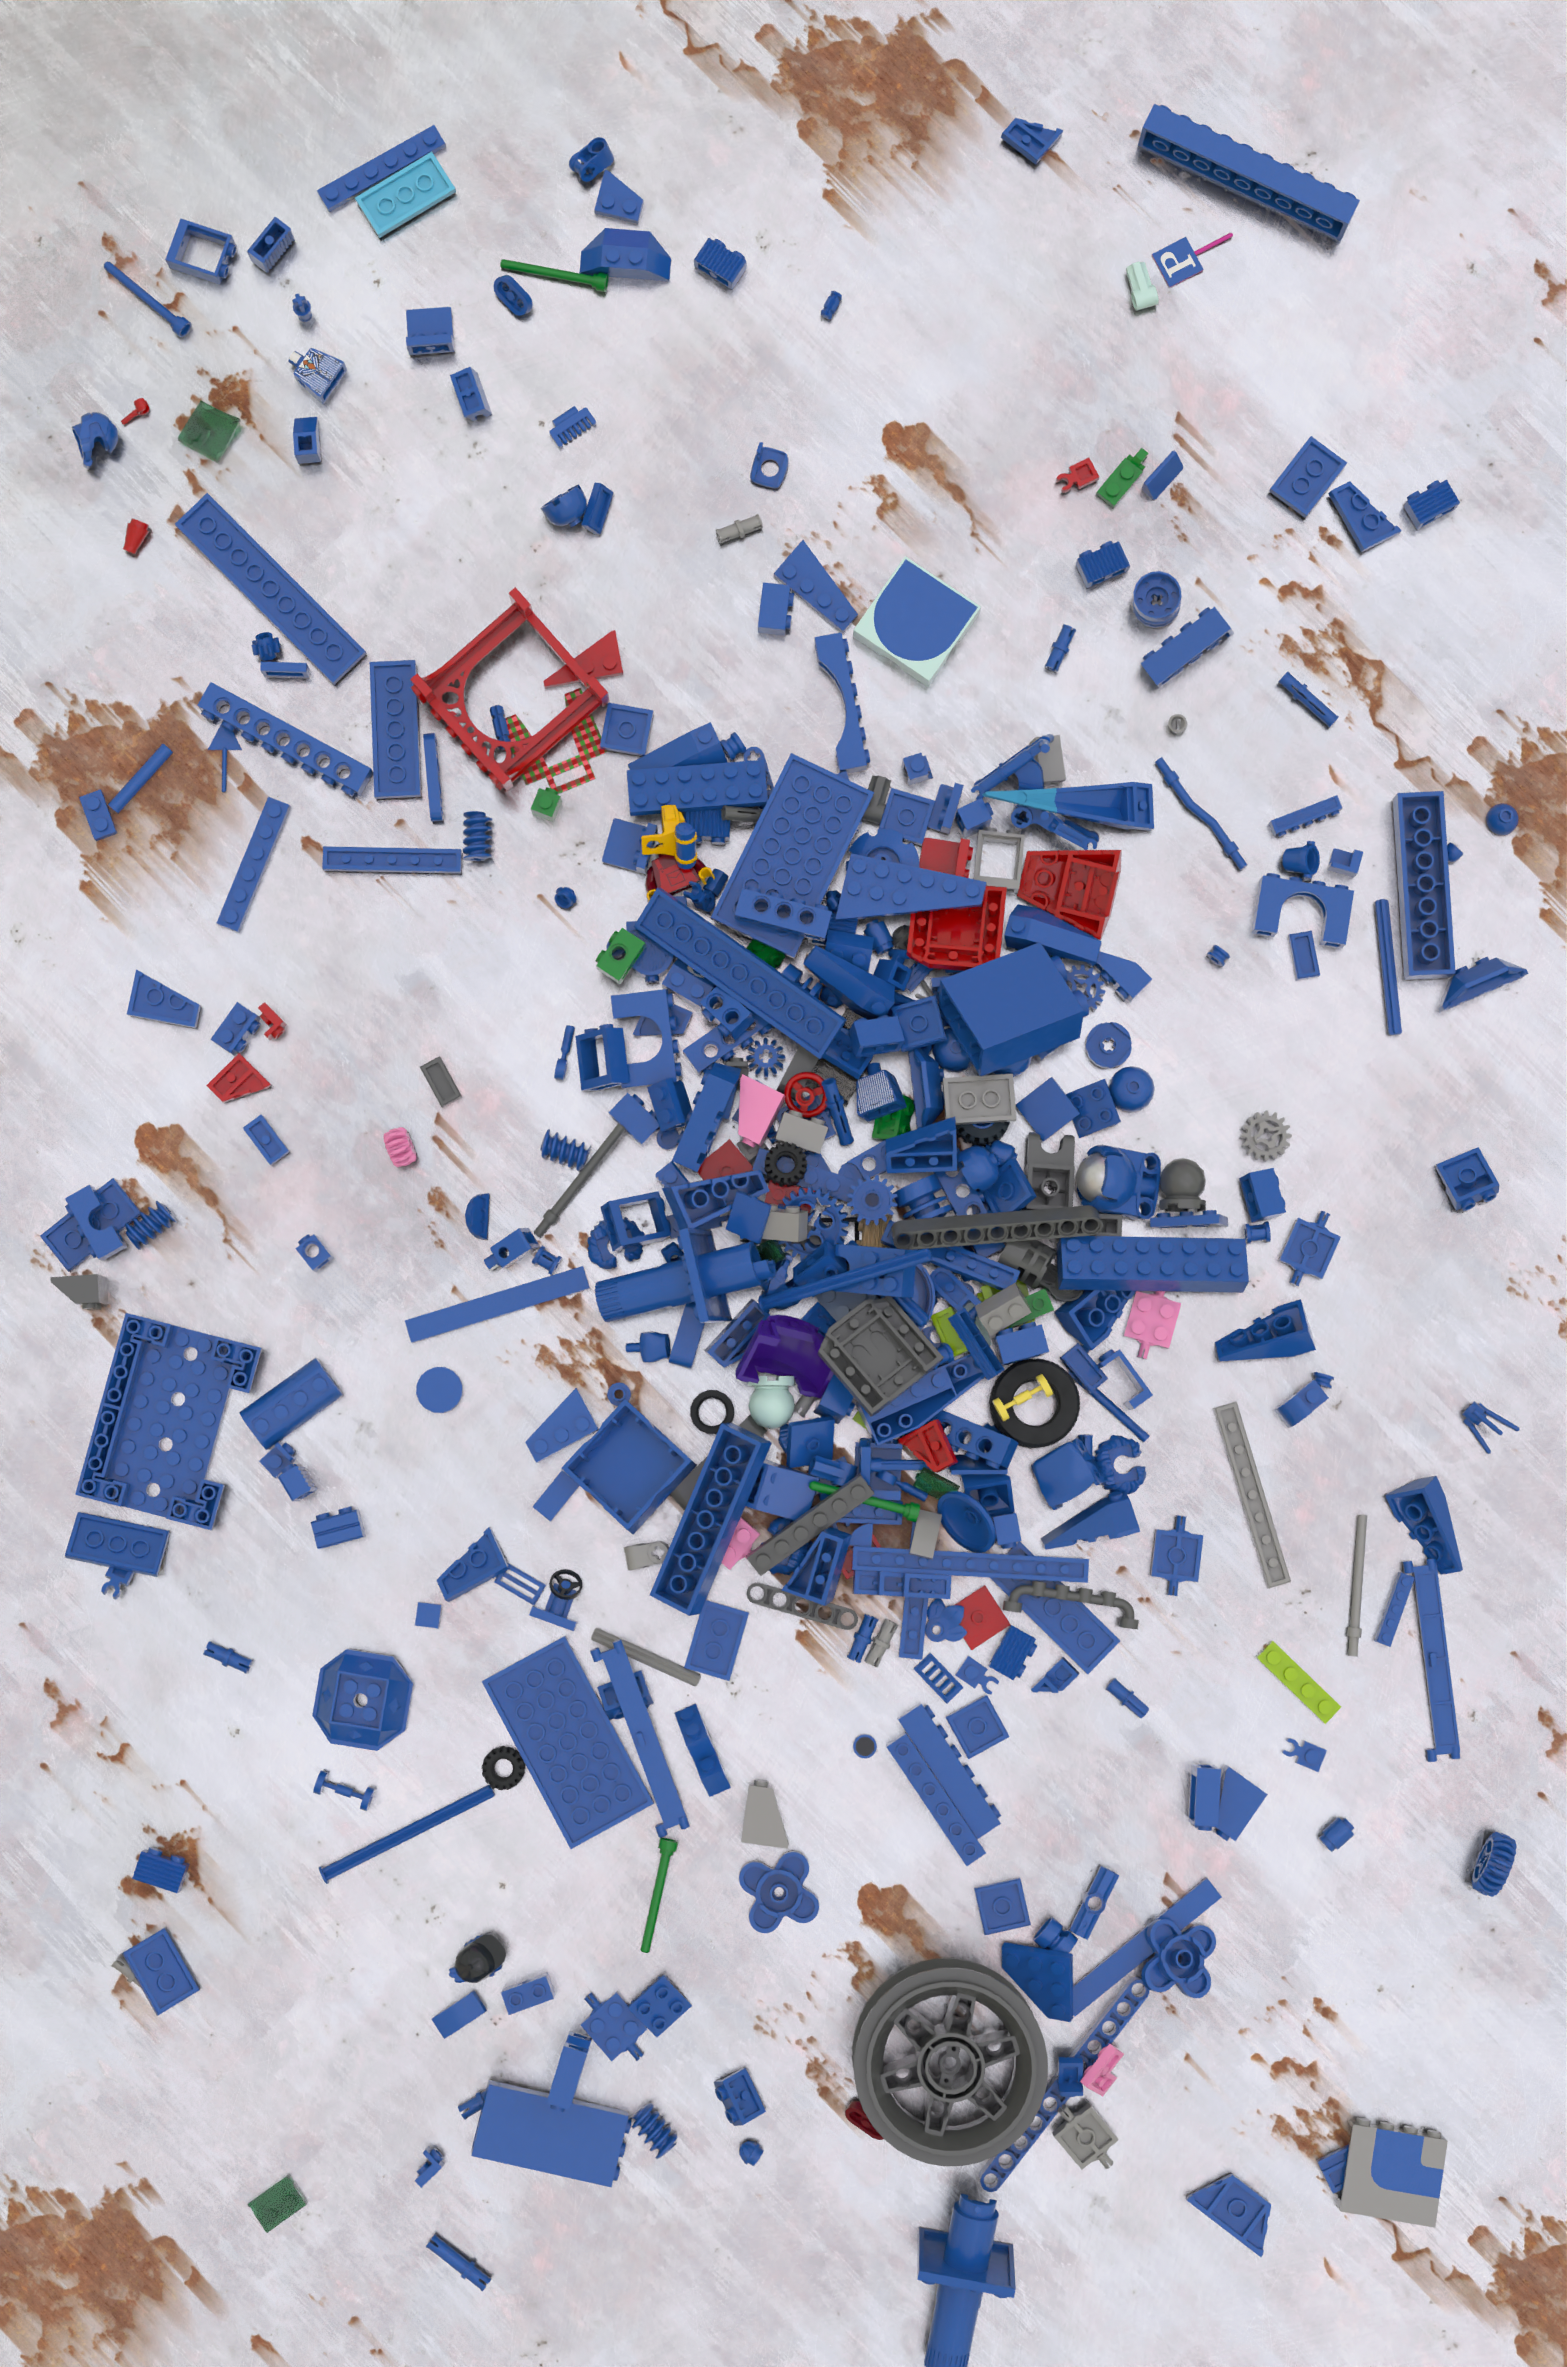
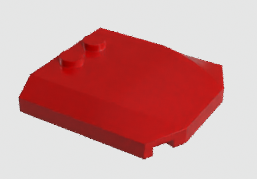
M986 886L982 906L941 909L911 914L907 956L928 968L961 971L999 958L1001 954L1007 887Z

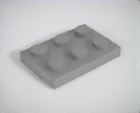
M1013 1074L943 1078L945 1118L948 1119L955 1116L956 1125L1011 1122L1017 1120Z

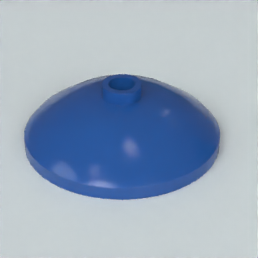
M949 1491L939 1499L937 1511L938 1514H942L941 1523L954 1541L965 1549L976 1553L986 1552L994 1545L996 1540L994 1522L988 1511L979 1501L966 1493Z

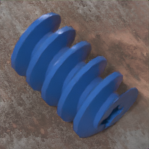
M480 811L463 813V816L467 818L463 822V825L467 828L463 831V835L467 837L463 839V844L467 846L463 848V853L467 855L463 857V860L483 861L491 858L492 854L486 853L485 850L492 848V845L486 844L487 840L492 839V836L486 834L487 831L492 830V827L486 825L487 822L492 821V818L487 817L486 813Z
M548 1129L540 1151L544 1159L550 1154V1161L552 1162L559 1157L560 1165H563L568 1160V1167L572 1168L576 1163V1170L580 1172L588 1160L592 1145L585 1150V1142H582L577 1147L576 1139H573L569 1144L568 1136L565 1135L562 1140H559V1133L556 1132L553 1137H550V1129Z
M159 1201L155 1202L156 1210L150 1206L148 1207L149 1215L143 1212L140 1213L141 1221L134 1217V1226L128 1223L125 1224L127 1229L126 1235L138 1250H141L140 1242L145 1245L149 1244L147 1236L155 1239V1231L160 1234L164 1233L162 1225L170 1228V1219L177 1223L169 1209Z
M649 2103L640 2108L629 2120L635 2119L632 2125L633 2129L641 2127L637 2134L638 2136L647 2135L644 2144L653 2143L649 2150H659L655 2157L659 2159L676 2145L674 2142L677 2139V2134L669 2135L671 2127H663L666 2122L665 2119L657 2120L660 2112H651L654 2105Z

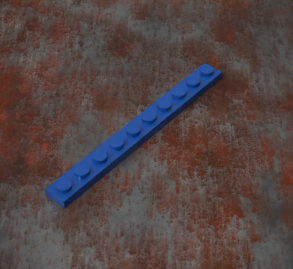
M853 1546L852 1570L1088 1583L1089 1559L934 1551L933 1559L910 1555V1549Z

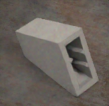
M754 1780V1784L749 1783L741 1842L788 1849L789 1841L773 1786H768L767 1781Z

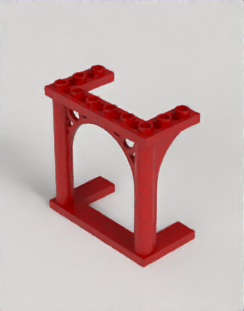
M516 587L508 593L512 605L449 661L428 676L420 677L416 674L410 679L413 684L411 689L423 704L429 703L433 708L430 710L432 715L438 721L444 720L448 725L445 728L454 739L457 736L463 742L460 745L469 756L473 753L478 759L476 762L477 766L484 773L489 771L490 774L488 776L499 791L504 788L506 792L514 787L512 783L593 711L600 705L605 707L610 702L606 689L593 675L590 677L534 614L531 604ZM527 621L587 690L535 735L520 741H499L483 734L470 720L464 704L465 684L472 669ZM456 680L460 682L458 688L448 686L450 683L454 685ZM447 692H453L458 695L459 699L454 704H447L443 702L442 696ZM459 708L461 715L456 717L455 715L457 714L455 712L448 711L447 709ZM459 723H466V724L464 725V727H462ZM469 727L474 728L473 733L468 732ZM476 736H477V742H475V741L473 740V738L476 737ZM484 742H488L491 745L489 756L487 755V748L485 746L482 747ZM499 746L504 747L506 750V758L501 763L496 762L494 759V751ZM512 747H517L519 751L515 752L514 754L516 756L511 758L512 752L510 749Z

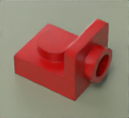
M264 1002L258 1007L262 1012L259 1017L268 1026L273 1023V1026L264 1035L269 1040L277 1039L284 1033V1027L287 1024Z

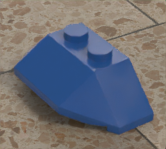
M605 228L581 251L579 273L593 276L601 272L615 278L670 282L671 257L650 231Z
M1488 957L1482 958L1475 962V967L1468 969L1467 966L1455 970L1456 974L1449 979L1438 1010L1440 1013L1521 979L1529 973L1527 969L1497 957L1491 960Z
M920 1048L908 1051L917 1129L933 1124L944 1109V1093L941 1090L944 1070L943 1068L939 1069L938 1062Z

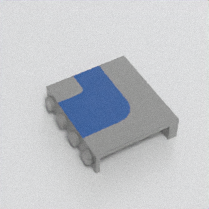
M1357 2118L1356 2121L1349 2120L1352 2130L1342 2197L1337 2198L1336 2207L1341 2212L1435 2228L1448 2140L1441 2136L1442 2133L1439 2131L1427 2130V2133L1418 2132V2128L1404 2126L1403 2129L1394 2128V2124L1388 2122H1380V2125L1370 2124L1371 2120Z

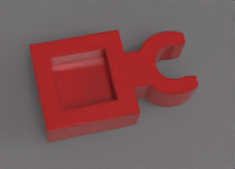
M1086 458L1070 466L1068 469L1070 474L1063 473L1056 478L1057 483L1062 480L1068 483L1061 490L1062 493H1066L1071 490L1074 484H1076L1079 490L1099 480V475L1090 458Z

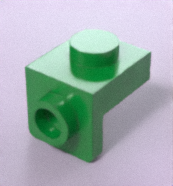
M754 939L746 947V949L773 968L778 967L785 958L783 953Z

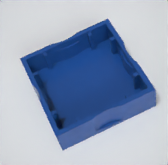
M624 1399L602 1423L597 1433L575 1452L562 1469L586 1492L593 1496L627 1531L634 1535L697 1464L631 1403Z

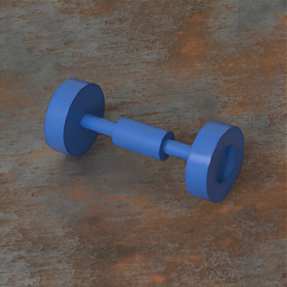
M320 1771L313 1793L321 1795L323 1788L327 1787L335 1790L337 1794L349 1798L353 1796L362 1799L360 1809L368 1810L374 1795V1788L368 1786L365 1794L362 1795L354 1792L352 1788L341 1784L336 1786L326 1782L328 1772Z

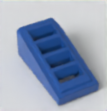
M931 1653L914 1668L946 1704L964 1688ZM932 1661L935 1665L924 1674L922 1670ZM939 1668L941 1672L931 1681L929 1677ZM946 1675L948 1679L938 1688L936 1684ZM952 1682L955 1686L944 1695L942 1691Z

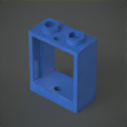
M180 218L165 260L170 269L220 285L222 279H225L228 275V263L230 257H234L237 245L230 234ZM191 235L224 245L215 273L181 262Z
M604 1024L599 1026L600 1029H585L584 1034L575 1036L581 1091H600L629 1083L623 1028H613V1024ZM603 1037L607 1075L599 1076L595 1039Z
M659 1191L608 1201L600 1207L612 1251L660 1242L671 1236V1225L666 1218L664 1211L665 1203L660 1197ZM648 1202L657 1233L628 1238L619 1207Z
M1191 1765L1189 1822L1195 1828H1198L1197 1830L1212 1831V1827H1218L1221 1769L1215 1765Z

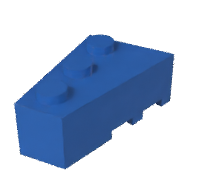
M955 1116L886 1139L887 1173L957 1171Z

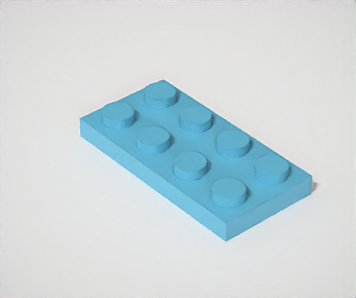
M430 152L355 197V200L378 237L381 238L454 194L456 189L433 152Z

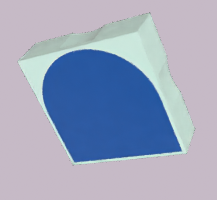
M905 556L854 628L853 637L877 654L889 658L901 670L929 687L946 663L951 650L962 640L980 614L981 606Z

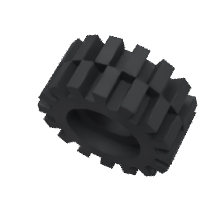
M784 1142V1144H776V1147L772 1146L765 1158L764 1169L768 1179H771L774 1184L778 1183L781 1187L783 1185H787V1187H790L792 1184L796 1185L800 1179L802 1180L806 1172V1155L794 1143L790 1145L788 1142ZM783 1156L792 1158L795 1163L794 1169L788 1173L781 1172L776 1165L779 1158Z
M500 1746L490 1751L484 1758L481 1768L483 1771L482 1776L485 1778V1782L490 1784L492 1788L509 1790L522 1780L525 1773V1763L517 1750L512 1749V1747ZM507 1759L511 1762L513 1770L508 1777H500L495 1773L494 1766L498 1760Z

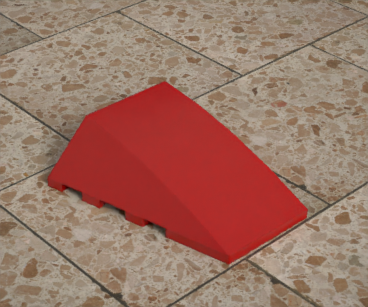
M1122 850L1027 851L1017 896L1101 940L1113 908L1121 873Z

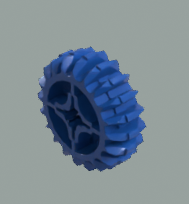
M1498 1832L1492 1833L1486 1839L1473 1868L1474 1872L1471 1881L1473 1889L1485 1896L1491 1897L1497 1895L1502 1890L1515 1861L1514 1857L1517 1846L1514 1839Z

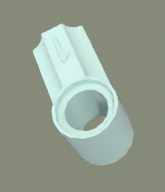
M1145 262L1132 263L1126 267V273L1132 290V303L1135 310L1158 305L1157 290L1151 284Z

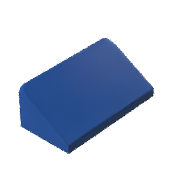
M1172 451L1143 484L1142 491L1152 500H1156L1183 470V464L1176 451Z

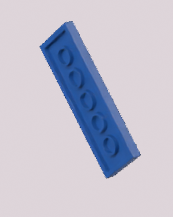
M416 661L369 662L375 799L421 797L418 698L411 689L413 684L410 680L417 674Z
M764 760L627 770L630 816L661 814V806L676 805L679 812L722 809L724 805L731 807L765 806L768 801Z
M1020 1541L1017 1542V1547H1013L1007 1553V1555L1034 1556ZM989 1577L1009 1597L1016 1587L1020 1585L1032 1586V1581L1046 1583V1588L1055 1589L1056 1584L1064 1585L1061 1581ZM1027 1594L1021 1595L1018 1599V1603H1022V1610L1086 1674H1089L1120 1642L1082 1602Z

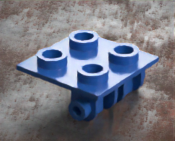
M1106 1079L1066 1094L1080 1112L1073 1119L1079 1138L1107 1127L1115 1126L1121 1122Z
M666 1975L659 1976L654 1984L648 1986L646 1991L643 1990L642 1994L635 2001L632 2000L631 2004L627 2007L656 2037L661 2035L692 2007V2004L670 1983L671 1981Z

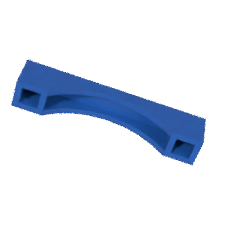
M842 632L814 637L818 665L835 681L845 705V727L835 750L839 773L847 771V774L865 771L867 770V763H870V755L868 749L864 750L862 742L866 741L864 727H860L858 719L862 718L860 705H855L854 697L858 696L856 683H851L850 675L853 674L852 662L847 661L846 653L849 652L848 641L842 638Z

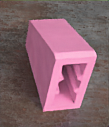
M742 1074L740 1078L738 1135L743 1138L742 1142L752 1148L755 1145L762 1147L786 1096Z

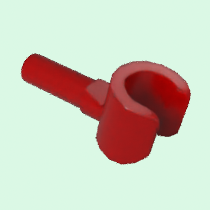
M144 398L134 401L136 409L121 420L123 425L127 424L134 417L145 415L149 412L148 403Z

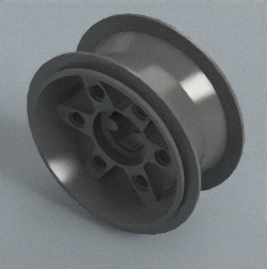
M935 1958L920 1961L903 1968L889 1977L873 1993L860 2014L854 2033L852 2064L857 2095L863 2111L883 2139L895 2149L913 2159L939 2166H965L992 2158L1009 2148L1024 2134L1041 2107L1048 2078V2056L1039 2024L1019 1991L999 1973L984 1965L957 1958ZM952 1995L944 2022L935 2026L912 2008L919 2002L932 1997ZM975 2001L994 2012L1003 2022L1006 2029L974 2036L971 2033ZM957 2006H964L966 2008L964 2016L957 2017L953 2014ZM911 2019L921 2023L917 2030L908 2029L907 2024ZM896 2025L913 2044L915 2053L884 2065L885 2045L892 2028ZM992 2042H1001L998 2050L991 2051L988 2049V2045ZM946 2047V2050L938 2058L941 2070L938 2077H936L929 2069V2060L934 2052ZM961 2048L970 2056V2065L964 2075L953 2080L954 2075L961 2068L959 2058ZM947 2057L955 2058L956 2064L953 2068L943 2066V2061ZM1014 2057L1013 2075L1009 2087L1002 2097L984 2076L985 2068ZM905 2068L909 2070V2074L904 2078L896 2075V2072L900 2069ZM923 2086L927 2092L923 2121L904 2109L895 2099L892 2092ZM985 2087L987 2090H990L989 2095L986 2098H979L976 2095L978 2089ZM968 2099L985 2113L984 2116L970 2123L946 2126L955 2102ZM934 2101H941L944 2104L941 2111L934 2112L931 2110Z

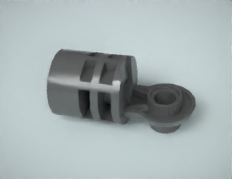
M1038 1240L1008 1242L998 1260L999 1263L1020 1271L1017 1280L1035 1290L1039 1285L1050 1291L1051 1295L1058 1301L1071 1302L1083 1294L1084 1290H1059L1057 1266L1051 1263L1057 1250Z

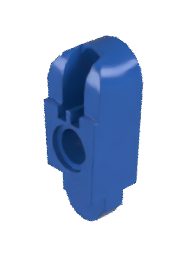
M886 1140L847 1161V1163L841 1166L838 1174L854 1180L860 1178L864 1182L866 1181V1175H869L870 1179H872L876 1175L887 1172ZM871 1159L875 1162L876 1166L873 1170L867 1171L862 1166L863 1161Z

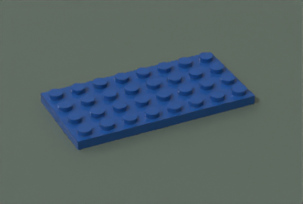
M791 753L711 915V919L794 959L805 937L735 919V911L741 889H747L750 886L760 889V893L770 895V892L783 895V899L792 901L793 898L806 901L805 905L815 907V904L821 905L874 796V792ZM758 902L755 905V909L758 912H765L768 909V905L764 902ZM780 908L777 912L781 918H787L791 914L787 908ZM806 913L801 915L800 921L804 924H810L813 921V917Z
M566 1636L482 1681L570 1849L654 1804Z

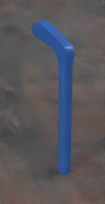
M1081 1345L1083 1349L1087 1353H1089V1349L1084 1345ZM1068 1369V1374L1071 1375L1072 1379L1084 1388ZM1095 1389L1090 1393L1141 1441L1145 1442L1150 1435L1099 1389Z

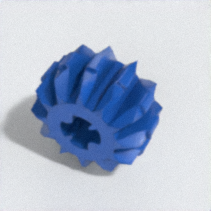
M767 1038L763 1039L764 1045H761L756 1040L754 1043L757 1049L753 1047L748 1048V1051L754 1055L746 1056V1060L754 1061L749 1064V1069L758 1067L755 1071L757 1076L761 1070H764L765 1078H768V1070H771L773 1075H777L775 1066L780 1069L784 1067L778 1060H785L786 1058L785 1055L778 1054L783 1051V1047L779 1046L774 1049L777 1043L776 1040H773L770 1045H768ZM765 1052L768 1053V1056L772 1055L768 1063H763V1059H759V1057H763Z

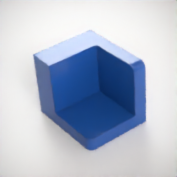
M1334 848L1327 870L1354 878L1358 874L1363 851L1354 849L1350 853Z

